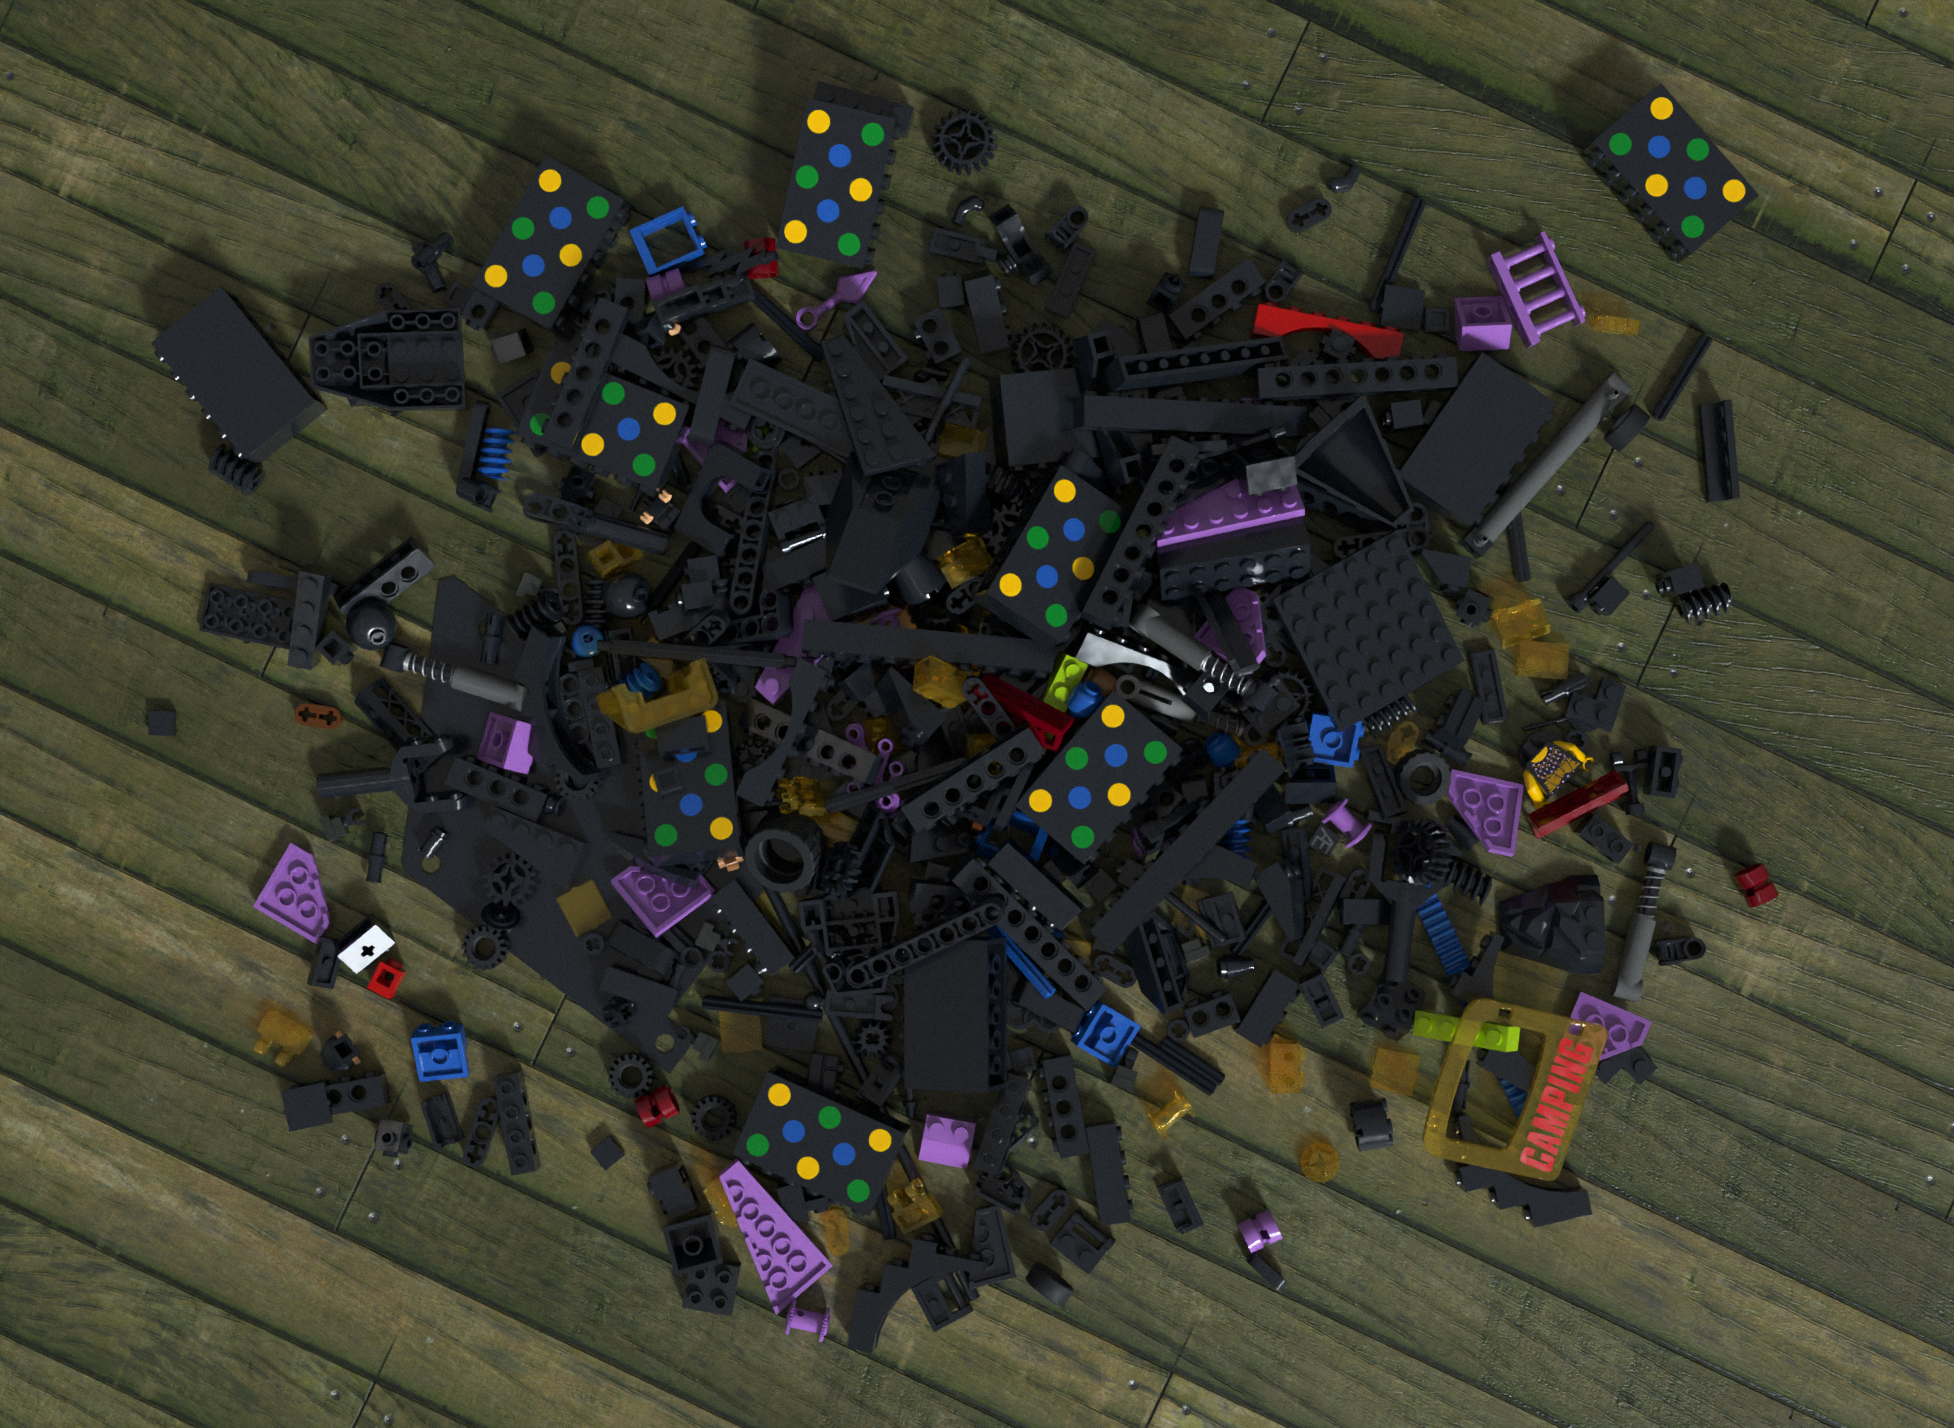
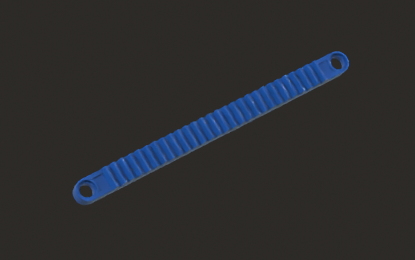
M1394 864V867H1395V870H1396V873H1397V868H1398V866ZM1397 873L1400 881H1406L1402 879V874ZM1436 893L1416 908V914L1448 979L1453 973L1456 974L1458 970L1468 974V957ZM1458 998L1464 1012L1467 1009L1471 1010V1004ZM1496 1076L1526 1139L1529 1132L1554 1137L1553 1133L1532 1125L1534 1117L1546 1119L1545 1116L1536 1112L1539 1104L1535 1095H1531ZM1528 1141L1530 1147L1535 1150V1158L1539 1162L1548 1164V1162L1540 1160L1543 1148ZM1553 1144V1147L1558 1149L1557 1155L1553 1157V1166H1556L1561 1160L1562 1152L1559 1145Z

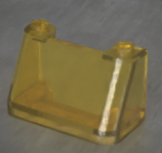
M705 658L693 661L690 665L670 673L666 681L669 694L644 702L641 692H630L626 689L627 687L624 683L595 696L598 706L604 715L628 732L634 734L713 708L718 701V694Z

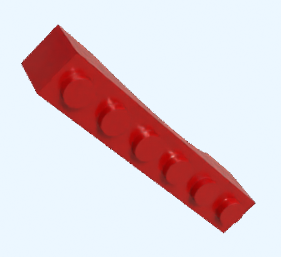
M1263 302V305L1258 304L1255 311L1250 336L1253 338L1263 339L1279 336L1283 338L1294 333L1307 331L1330 333L1332 329H1335L1356 339L1354 344L1358 345L1357 348L1367 358H1375V362L1384 361L1386 357H1400L1404 333L1398 332V329L1395 327L1384 326L1383 329L1374 327V324L1370 322L1360 321L1359 324L1351 323L1350 319L1337 316L1335 319L1326 318V314L1321 312L1302 313V309L1297 307L1277 308L1278 305L1272 302Z

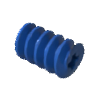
M497 427L487 428L484 430V433L489 435L490 438H484L482 442L489 447L481 449V453L487 457L479 458V462L485 465V467L477 468V472L488 478L507 481L508 479L501 476V474L509 472V469L504 467L503 464L511 463V460L505 457V454L513 453V450L508 448L507 444L515 443L513 439L509 438V435L516 434V432Z
M642 663L641 668H635L633 673L626 675V679H621L619 685L615 684L612 686V690H607L605 696L615 710L622 714H628L661 688V680L651 665Z
M1245 819L1243 821L1238 820L1224 835L1227 839L1220 841V844L1226 846L1227 850L1251 860V857L1244 855V853L1251 851V847L1244 845V843L1252 840L1251 837L1245 835V833L1252 831V828L1245 825V823H1248Z

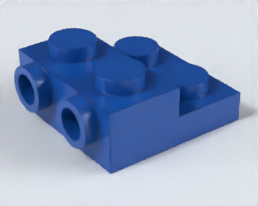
M1312 711L1308 729L1310 737L1306 740L1312 741V744L1309 746H1313L1316 756L1314 762L1353 768L1354 760L1359 758L1360 746H1357L1359 737H1363L1365 723L1361 720L1347 729L1337 732L1328 713Z
M1097 1000L1085 1012V1017L1079 1024L1075 1034L1071 1033L1072 1038L1070 1041L1077 1047L1116 1068L1141 1025L1102 1001Z
M447 1021L441 1026L432 1027L431 1024L424 1023L419 1025L417 1029H414L411 1043L419 1082L469 1077L470 1069L466 1053L467 1041L463 1024Z

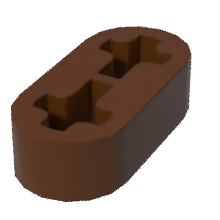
M303 703L294 712L296 721L305 726L336 729L344 721L342 711L330 706ZM308 707L310 713H317L316 718L310 717L305 721V717L301 716V713L306 711ZM331 711H333V716L337 717V721H332L331 725H329L330 721L322 719V714L330 715Z

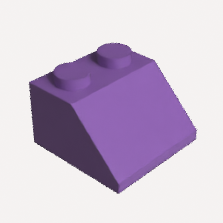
M1503 296L1454 298L1455 338L1459 351L1472 352L1475 350L1496 351L1499 349H1509L1512 322Z
M490 712L477 759L503 769L528 774L529 767L533 761V757L528 754L536 727H533L532 724L526 721Z
M927 1111L918 1160L967 1169L976 1120Z

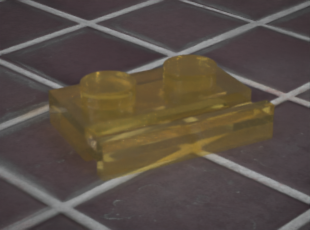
M1519 640L1516 676L1567 680L1570 644Z

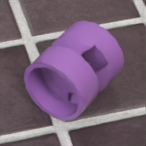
M679 268L667 271L664 277L657 274L646 278L652 301L686 288Z
M1269 1209L1256 1214L1255 1220L1248 1218L1237 1223L1251 1253L1264 1248L1265 1242L1272 1244L1283 1239Z

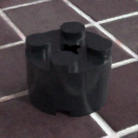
M754 322L738 332L725 344L729 349L736 350L735 356L744 370L749 358L774 369L782 362L781 357L769 340L761 334L762 331Z
M1385 1097L1350 1103V1115L1353 1118L1352 1127L1359 1152L1393 1146L1391 1134L1393 1133L1391 1119H1387L1386 1112H1388Z

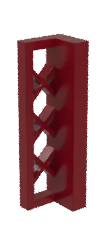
M986 674L982 680L1002 707L1009 711L1011 719L1017 727L1024 724L1023 720L1030 722L1044 747L1057 753L1060 749L1063 735L1072 726L1074 718L991 674ZM977 683V685L975 686V689H974V692H975L976 695L978 696V699H977V700H974L975 703L978 702V700L980 699V697H983V696H985V695H988V694L985 692V693L981 696V694L978 692V686H979L978 683ZM988 701L991 707L982 704V712L985 714L993 713L996 708L993 702ZM1001 721V722H999L1000 724H1002V725H1004V726H1006V727H1008V728H1011V727H1010V724H1009L1008 722H1006V721ZM1047 731L1056 736L1055 740L1048 739L1044 732Z
M1614 770L1527 815L1534 836L1538 840L1624 796V793L1629 791L1627 783Z

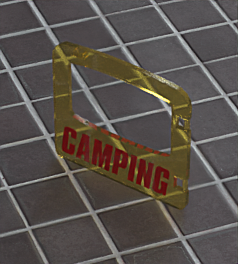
M1480 998L1472 1001L1465 1008L1458 1023L1435 1085L1422 1135L1424 1147L1431 1155L1439 1158L1546 1181L1555 1180L1561 1172L1606 1043L1607 1030L1598 1023L1581 1021L1515 1004L1511 1005L1489 998ZM1500 1008L1511 1011L1509 1018L1498 1016ZM1486 1021L1503 1023L1544 1034L1536 1072L1523 1110L1506 1147L1502 1149L1447 1138L1445 1135L1451 1107L1463 1069L1474 1041L1483 1023ZM1571 1025L1582 1027L1580 1034L1569 1032Z

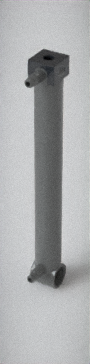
M1614 371L1609 374L1597 387L1592 396L1485 513L1479 524L1469 529L1458 543L1474 558L1482 557L1494 544L1493 541L1608 413L1628 395L1632 387Z

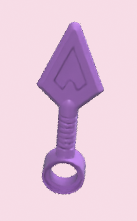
M869 270L839 277L836 294L814 309L809 307L800 309L796 315L797 325L803 331L814 330L818 324V317L841 301L858 304L875 278L877 271ZM804 313H810L814 316V322L809 326H805L800 322V317Z

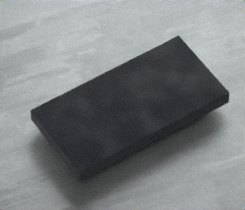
M209 583L199 631L289 650L295 601Z

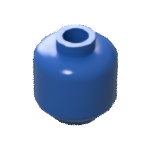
M583 625L577 628L571 639L573 652L582 659L597 657L601 653V651H597V641L604 640L601 631L591 625Z
M1091 681L1078 682L1066 700L1070 713L1078 719L1090 718L1103 702L1101 688Z
M1216 732L1204 743V751L1208 753L1210 761L1216 768L1233 767L1238 763L1241 748L1228 733Z

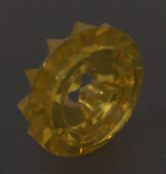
M1315 1143L1304 1150L1300 1165L1302 1172L1308 1179L1313 1182L1325 1183L1334 1179L1339 1171L1340 1158L1336 1150L1330 1145ZM1318 1153H1320L1324 1161H1331L1323 1166V1173H1321L1318 1166L1312 1165L1318 1162Z

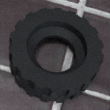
M1415 749L1412 752L1405 753L1406 755L1401 757L1398 764L1395 765V772L1393 773L1403 798L1421 806L1432 805L1436 801H1440L1442 796L1448 792L1447 789L1451 784L1449 765L1444 762L1445 760L1442 757L1426 749ZM1418 766H1428L1433 772L1432 783L1425 789L1415 788L1411 783L1413 770Z

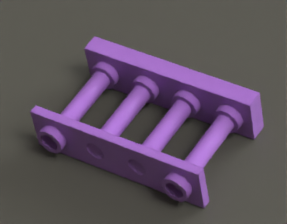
M1545 231L1535 237L1537 244L1509 257H1502L1499 251L1486 259L1526 349L1540 342L1539 337L1545 331L1570 320L1573 321L1575 327L1586 321L1584 318L1586 316L1585 310L1581 303H1577L1554 252L1555 244L1552 238L1546 235ZM1542 253L1547 264L1546 267L1517 280L1515 278L1512 279L1509 272L1510 266ZM1552 275L1557 289L1528 302L1522 301L1519 294L1521 288ZM1562 297L1568 311L1539 324L1532 323L1529 316L1530 311Z

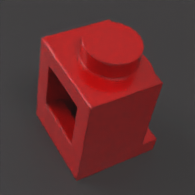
M390 958L389 961H380L367 988L387 999L393 998L407 971L402 969L403 964L395 959ZM388 972L394 974L392 981L387 979Z

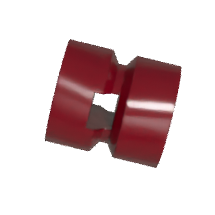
M774 238L750 239L744 242V248L746 250L755 247L752 256H755L761 250L775 251L776 241ZM771 261L768 265L761 264L747 270V276L750 279H765L779 275L778 261Z
M1762 862L1748 866L1733 875L1739 889L1745 890L1743 897L1749 908L1767 903L1779 895L1773 881L1767 880L1769 873Z
M668 1084L655 1089L653 1095L647 1093L635 1099L638 1113L647 1128L661 1123L663 1117L669 1119L680 1113L677 1099Z

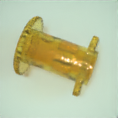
M1176 1089L1171 1090L1176 1097L1154 1115L1148 1110L1145 1112L1152 1126L1166 1139L1169 1136L1165 1131L1186 1113L1189 1112L1193 1118L1196 1115L1189 1102ZM1166 1117V1121L1162 1122L1161 1119Z

